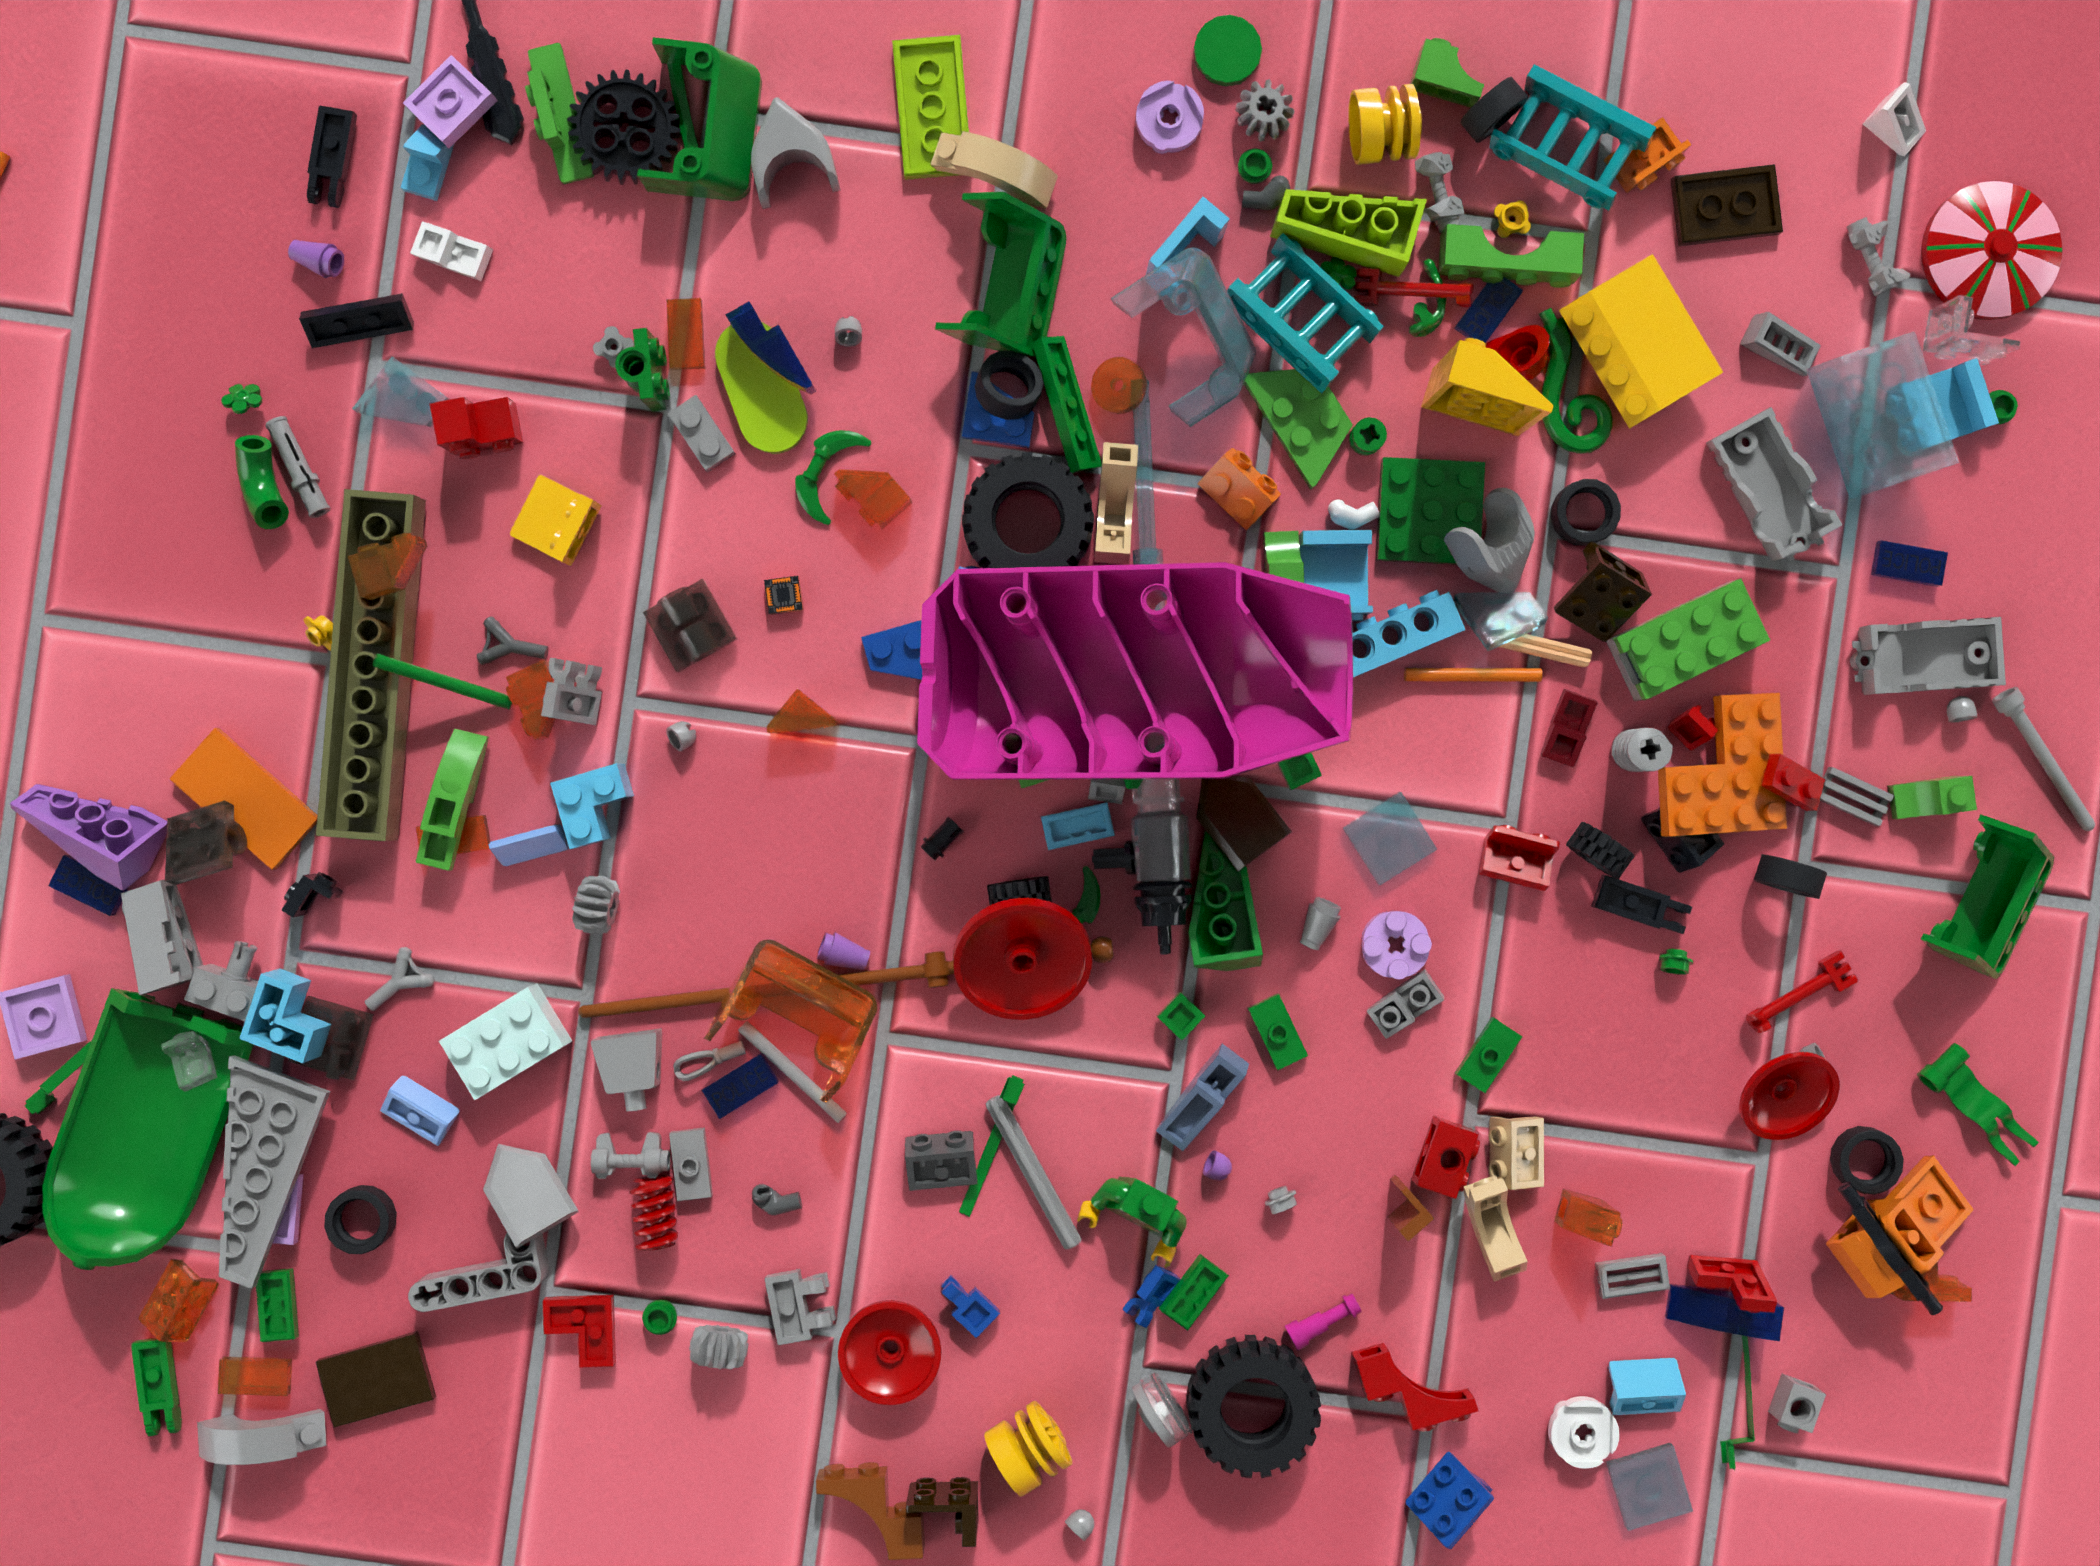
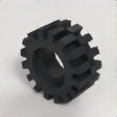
M1585 822L1580 823L1566 843V846L1578 856L1616 879L1621 877L1635 857L1632 852L1618 841L1613 840L1609 835L1604 834L1601 830Z
M1048 876L1012 880L987 886L990 905L1013 898H1036L1052 902Z

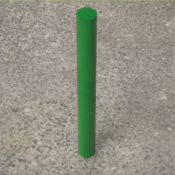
M378 653L373 662V667L508 710L513 701L512 696Z

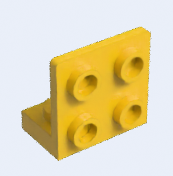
M539 475L510 531V536L572 566L602 505L543 475Z

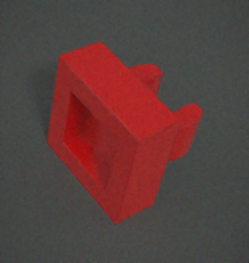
M1700 704L1693 706L1674 718L1667 727L1690 751L1712 739L1718 731L1714 726V718L1707 719L1700 712L1702 709Z

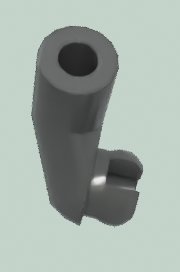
M1279 175L1275 176L1261 192L1244 190L1242 208L1275 209L1280 204L1285 190L1290 189L1288 179Z
M758 1184L752 1190L753 1202L770 1215H779L802 1209V1200L799 1192L782 1196L765 1184Z

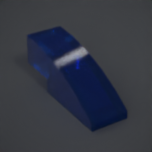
M1670 1284L1665 1317L1670 1320L1707 1329L1780 1342L1784 1307L1777 1303L1775 1313H1751L1739 1309L1732 1292Z

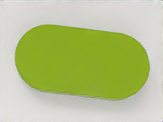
M757 320L735 322L720 335L716 344L715 359L740 430L745 439L758 450L771 454L787 452L798 445L807 428L808 414L798 388L777 376L754 355L756 354L770 368L786 379L797 384L784 346L778 334L763 322Z

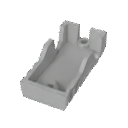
M1772 407L1706 442L1710 452H1714L1716 456L1714 459L1718 466L1723 468L1724 472L1722 473L1725 479L1730 481L1732 485L1730 488L1749 520L1753 533L1760 540L1768 557L1772 561L1784 558L1790 562L1795 559L1793 557L1795 554L1808 550L1811 544L1816 543L1818 546L1823 544L1822 536L1842 526V523L1835 510L1823 509L1822 506L1815 502L1812 496V486L1818 479L1810 465L1797 452L1793 451V445L1783 433L1784 429L1780 422H1777L1776 415ZM1743 438L1749 440L1748 447L1742 445L1741 441ZM1798 537L1804 540V545L1802 541L1796 542Z
M2001 617L1953 621H1922L1899 625H1868L1859 627V641H1852V647L1856 648L1857 652L1851 656L1850 664L1855 671H1858V675H1854L1855 682L1862 683V693L1864 695L2006 685ZM1977 648L1981 650V656L1979 658H1977L1974 654ZM1863 656L1868 658L1866 666H1863L1860 662Z

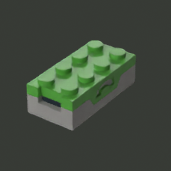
M1740 578L1726 582L1608 639L1606 643L1634 701L1647 700L1770 641V638Z

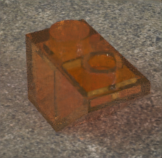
M839 469L834 473L839 480L835 487L848 501L854 497L862 506L857 512L871 527L877 523L883 529L912 504L911 498L888 472Z
M403 533L392 537V543L379 546L378 543L366 544L357 548L358 553L347 556L359 596L372 600L404 590L427 548L426 540L413 536L412 533Z
M541 660L506 676L509 684L506 687L507 695L513 705H519L524 716L520 718L521 725L525 733L529 737L533 736L534 740L549 738L555 722V718L541 716L547 682L554 683V678L549 672V661Z
M1567 1189L1562 1190L1554 1222L1563 1229L1611 1247L1614 1238L1619 1237L1622 1229L1621 1213L1603 1199Z

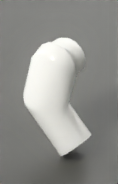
M1338 499L1332 501L1328 506L1331 520L1335 524L1347 529H1356L1380 517L1379 510L1374 502L1355 509Z

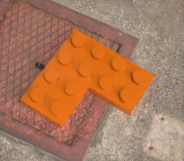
M1780 693L1713 696L1715 727L1718 729L1715 734L1717 764L1663 767L1658 770L1661 836L1787 829L1786 800L1761 786L1769 755H1783Z

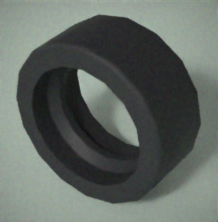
M1513 77L1506 78L1468 110L1461 119V125L1475 142L1479 143L1489 137L1494 129L1498 130L1526 103L1528 96Z
M999 351L990 355L982 364L976 379L975 392L982 407L993 416L1005 420L1020 419L1028 415L1036 406L1044 382L1040 369L1026 355L1015 351ZM997 372H1007L1016 375L1026 385L1028 389L1027 395L1023 398L1003 396L991 384V375Z
M1582 479L1569 484L1556 495L1551 506V521L1555 531L1563 540L1573 545L1587 546L1591 541L1597 543L1606 539L1615 531L1621 518V505L1617 494L1608 484L1597 479ZM1579 493L1596 495L1604 505L1605 519L1602 525L1595 531L1580 532L1574 529L1567 520L1566 507L1569 500Z
M1762 854L1754 880L1776 889L1819 899L1827 872L1796 861Z
M1857 1126L1847 1129L1837 1137L1831 1148L1830 1163L1833 1173L1841 1183L1851 1182L1856 1191L1875 1195L1889 1190L1897 1183L1903 1172L1904 1158L1900 1146L1891 1136L1872 1127ZM1864 1140L1878 1143L1883 1148L1885 1154L1884 1165L1880 1173L1869 1180L1855 1177L1848 1165L1852 1149Z
M359 1185L339 1194L330 1203L325 1213L324 1228L328 1239L337 1249L348 1254H364L375 1250L391 1236L396 1226L397 1212L393 1200L383 1190L374 1186ZM365 1200L377 1209L380 1217V1226L372 1237L356 1239L350 1236L344 1229L341 1220L342 1212L350 1202Z

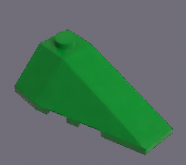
M1205 830L1188 934L1194 967L1220 971L1259 967L1262 964L1263 952L1247 866L1237 872Z

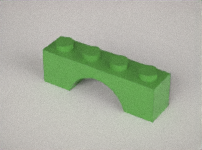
M1447 224L1440 235L1439 275L1448 276V279L1454 281H1462L1469 277L1482 278V281L1486 283H1498L1504 279L1516 280V283L1519 285L1547 282L1550 283V286L1556 288L1568 287L1574 284L1582 274L1584 233L1549 231L1539 248L1525 255H1509L1500 252L1489 243L1481 226Z

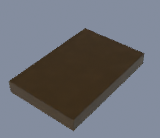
M1775 164L1678 175L1670 179L1678 247L1774 236L1783 232Z
M418 1331L319 1358L316 1361L334 1427L427 1402L436 1397Z

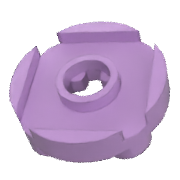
M1161 81L1150 86L1143 93L1136 110V128L1141 139L1148 146L1152 147L1155 152L1160 154L1179 152L1192 145L1200 134L1204 108L1198 94L1189 86L1185 85L1184 87L1180 84H1174V81ZM1168 109L1170 113H1178L1179 116L1175 118V124L1170 125L1169 123L1162 122L1164 110Z
M1393 910L1377 914L1366 924L1361 938L1362 954L1367 965L1384 977L1399 980L1415 974L1423 967L1432 946L1424 924L1414 915L1403 911ZM1391 936L1395 939L1399 938V936L1403 938L1402 946L1404 948L1401 952L1395 950L1391 954L1388 951L1390 943L1387 940Z

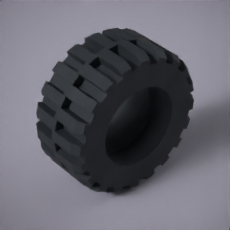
M1022 453L1020 457L1013 458L1012 455L1003 457L1002 462L996 465L992 463L985 468V473L980 478L976 477L971 485L972 489L969 495H966L964 501L962 526L968 549L980 568L1078 566V563L1085 556L1092 538L1094 513L1092 511L1090 495L1083 487L1084 483L1078 475L1075 477L1070 472V467L1063 462L1058 464L1052 461L1053 457L1042 455V457L1032 456V453ZM1017 491H1039L1047 495L1058 508L1061 519L1059 533L1054 542L1040 552L1031 554L1016 552L1006 546L997 533V511L1001 503L1009 495Z
M0 1113V1168L6 1182V1193L4 1201L0 1206V1246L28 1234L34 1230V1226L44 1221L42 1212L43 1182L50 1157L49 1150L53 1148L48 1139L42 1141L38 1137L41 1131L34 1125L25 1127L26 1122L24 1119L17 1116L8 1118L5 1113Z
M1245 1335V1341L1237 1342L1235 1337L1225 1340L1227 1346L1219 1349L1215 1345L1208 1351L1210 1357L1207 1360L1202 1358L1195 1366L1197 1373L1196 1375H1191L1188 1383L1189 1394L1186 1395V1401L1195 1440L1199 1447L1205 1450L1206 1457L1211 1462H1220L1222 1470L1230 1474L1237 1469L1241 1477L1252 1478L1253 1472H1260L1261 1478L1271 1477V1470L1280 1468L1281 1473L1291 1468L1289 1461L1293 1458L1300 1462L1306 1455L1305 1445L1313 1446L1317 1437L1314 1429L1320 1427L1321 1415L1318 1408L1321 1407V1402L1316 1385L1302 1359L1296 1357L1293 1350L1285 1344L1279 1346L1275 1339L1266 1336L1263 1338V1341H1259L1255 1335ZM1251 1378H1262L1276 1383L1284 1394L1285 1406L1281 1416L1272 1426L1260 1432L1245 1433L1235 1430L1226 1424L1222 1417L1221 1404L1227 1392L1234 1385Z

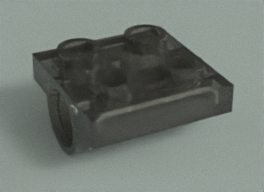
M704 579L697 581L689 587H682L667 594L657 602V605L643 612L678 673L738 640Z
M224 800L167 818L166 882L178 885L233 868V856L244 853L247 848L246 834L241 825L234 821L233 804Z

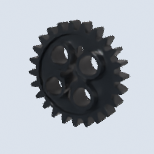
M611 70V80L608 81L601 74H598L599 85L596 87L586 81L588 94L576 92L577 100L581 104H570V110L576 116L567 118L568 126L575 128L568 132L569 139L577 141L572 146L575 154L583 153L580 158L582 165L585 166L593 162L592 174L596 175L603 169L607 182L610 181L614 174L618 175L620 185L624 184L626 176H631L634 184H638V169L650 170L654 168L656 171L663 172L660 161L672 162V155L668 150L678 151V143L672 138L681 137L680 128L675 127L680 122L679 114H671L676 108L675 102H665L668 97L667 90L663 89L656 93V80L653 79L645 85L643 73H640L636 80H631L629 70H625L623 79H618L616 72ZM611 103L617 109L611 114H604L599 111L600 107ZM639 107H647L652 111L645 118L637 117L634 114L635 110ZM595 122H599L602 124L597 127L593 126ZM623 123L629 124V126H627L626 132L620 131V128H622ZM650 128H654L655 132H649L647 130ZM603 137H610L615 140L614 144L609 148H601L597 145V142ZM640 140L650 144L649 148L643 152L635 151L632 145Z

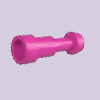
M1353 1294L1342 1296L1344 1302L1322 1314L1318 1311L1300 1322L1294 1320L1285 1325L1297 1351L1308 1346L1309 1340L1328 1331V1326L1350 1314L1353 1318H1356V1315L1362 1312Z

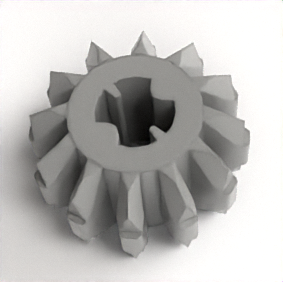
M1270 79L1266 80L1264 88L1255 81L1251 84V91L1243 90L1240 95L1242 102L1237 103L1235 109L1236 112L1242 114L1237 120L1238 125H1248L1246 130L1247 136H1251L1254 131L1259 132L1258 139L1260 142L1264 141L1266 132L1273 139H1276L1279 136V129L1287 131L1290 125L1287 119L1292 118L1294 115V109L1289 107L1293 100L1292 95L1281 96L1284 90L1283 84L1278 85L1276 89H1272ZM1263 106L1265 110L1271 109L1270 115H1267L1265 110L1259 112V107Z
M589 876L582 880L581 885L578 887L577 895L574 897L575 903L572 908L574 911L572 920L576 929L583 930L584 933L603 934L611 929L620 902V890L617 881L603 876Z
M699 1326L695 1328L693 1337L690 1340V1360L699 1366L718 1368L720 1370L722 1368H739L743 1366L747 1356L748 1334L738 1328H730L729 1326Z

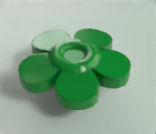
M1332 257L1330 262H1322L1320 267L1333 280L1341 284L1343 288L1349 290L1354 287V278L1357 275L1354 267L1351 265L1344 266L1345 262L1336 257Z
M241 384L234 385L229 388L230 394L223 396L221 399L222 405L225 408L232 407L235 414H243L250 407H259L263 402L262 397L259 395L261 390L255 384H249L245 388Z

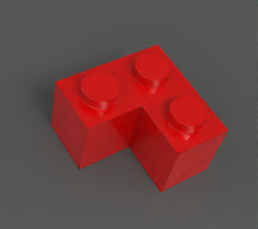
M465 397L429 403L437 445L446 449L451 454L459 455L460 459L479 457L480 451L493 449L495 453L514 450L515 444L523 443L516 403L508 397L472 403Z

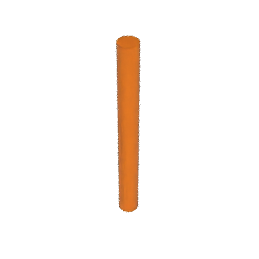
M1405 668L1404 681L1541 682L1542 669Z

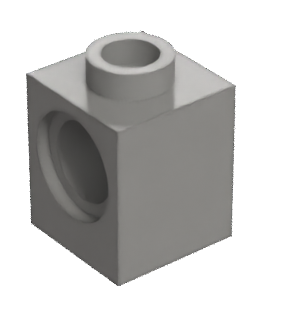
M1782 1373L1768 1412L1779 1420L1778 1426L1790 1432L1798 1433L1799 1429L1813 1433L1826 1394L1813 1384ZM1797 1400H1801L1799 1409L1791 1412L1792 1404Z

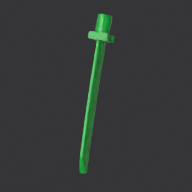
M667 63L675 109L680 117V122L678 123L684 147L699 148L681 64Z

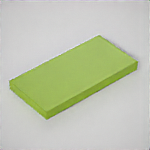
M960 35L892 40L904 178L909 180L959 175L937 171L930 164L941 133L961 136L962 131L969 132Z

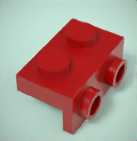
M1494 825L1484 838L1479 875L1546 891L1550 885L1553 856L1559 850L1560 842L1552 840L1544 834H1529L1517 831L1516 828L1509 825Z

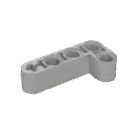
M507 1233L504 1238L505 1259L425 1275L410 1288L408 1293L410 1305L420 1312H428L534 1290L547 1277L549 1272L543 1233L530 1240L529 1246L522 1245L517 1249ZM523 1266L533 1267L537 1273V1278H527L523 1273ZM490 1272L498 1273L502 1277V1286L494 1285L489 1278ZM456 1279L464 1280L469 1286V1292L460 1291L456 1286ZM442 1287V1290L437 1292L433 1297L430 1293H424L423 1290L424 1288H426L428 1292L436 1291Z

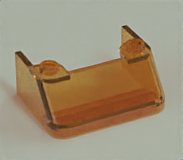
M774 940L760 941L750 953L726 993L704 1039L711 1041L726 1022L728 1016L741 1021L750 1019L756 1013L759 1005L773 1011L819 1036L814 1047L815 1058L820 1065L832 1071L820 1099L822 1102L827 1103L847 1080L876 1015V999L867 990Z

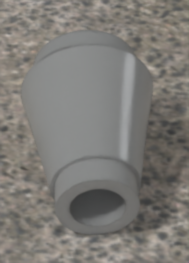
M1316 897L1313 903H1309L1300 943L1311 949L1319 950L1341 918L1338 915L1341 907L1320 897Z

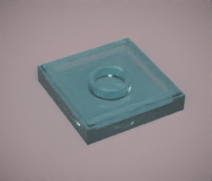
M1402 792L1396 793L1342 827L1378 885H1382L1437 850Z
M1671 1443L1606 1462L1624 1526L1628 1531L1693 1512L1676 1451Z

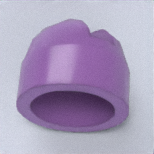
M1213 1150L1205 1161L1203 1175L1213 1180L1221 1181L1226 1179L1232 1170L1230 1159L1224 1154Z

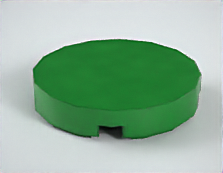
M1233 15L1217 16L1205 23L1197 34L1193 49L1195 65L1199 72L1201 71L1211 83L1225 87L1239 85L1246 81L1258 68L1262 53L1260 36L1254 26L1245 19Z

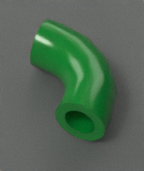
M246 435L236 439V467L246 506L259 527L264 529L278 528L288 519L289 510L275 480L271 442L267 438L257 435Z

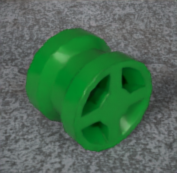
M1367 417L1361 419L1349 434L1351 448L1360 455L1368 456L1374 454L1386 441V428L1376 418Z

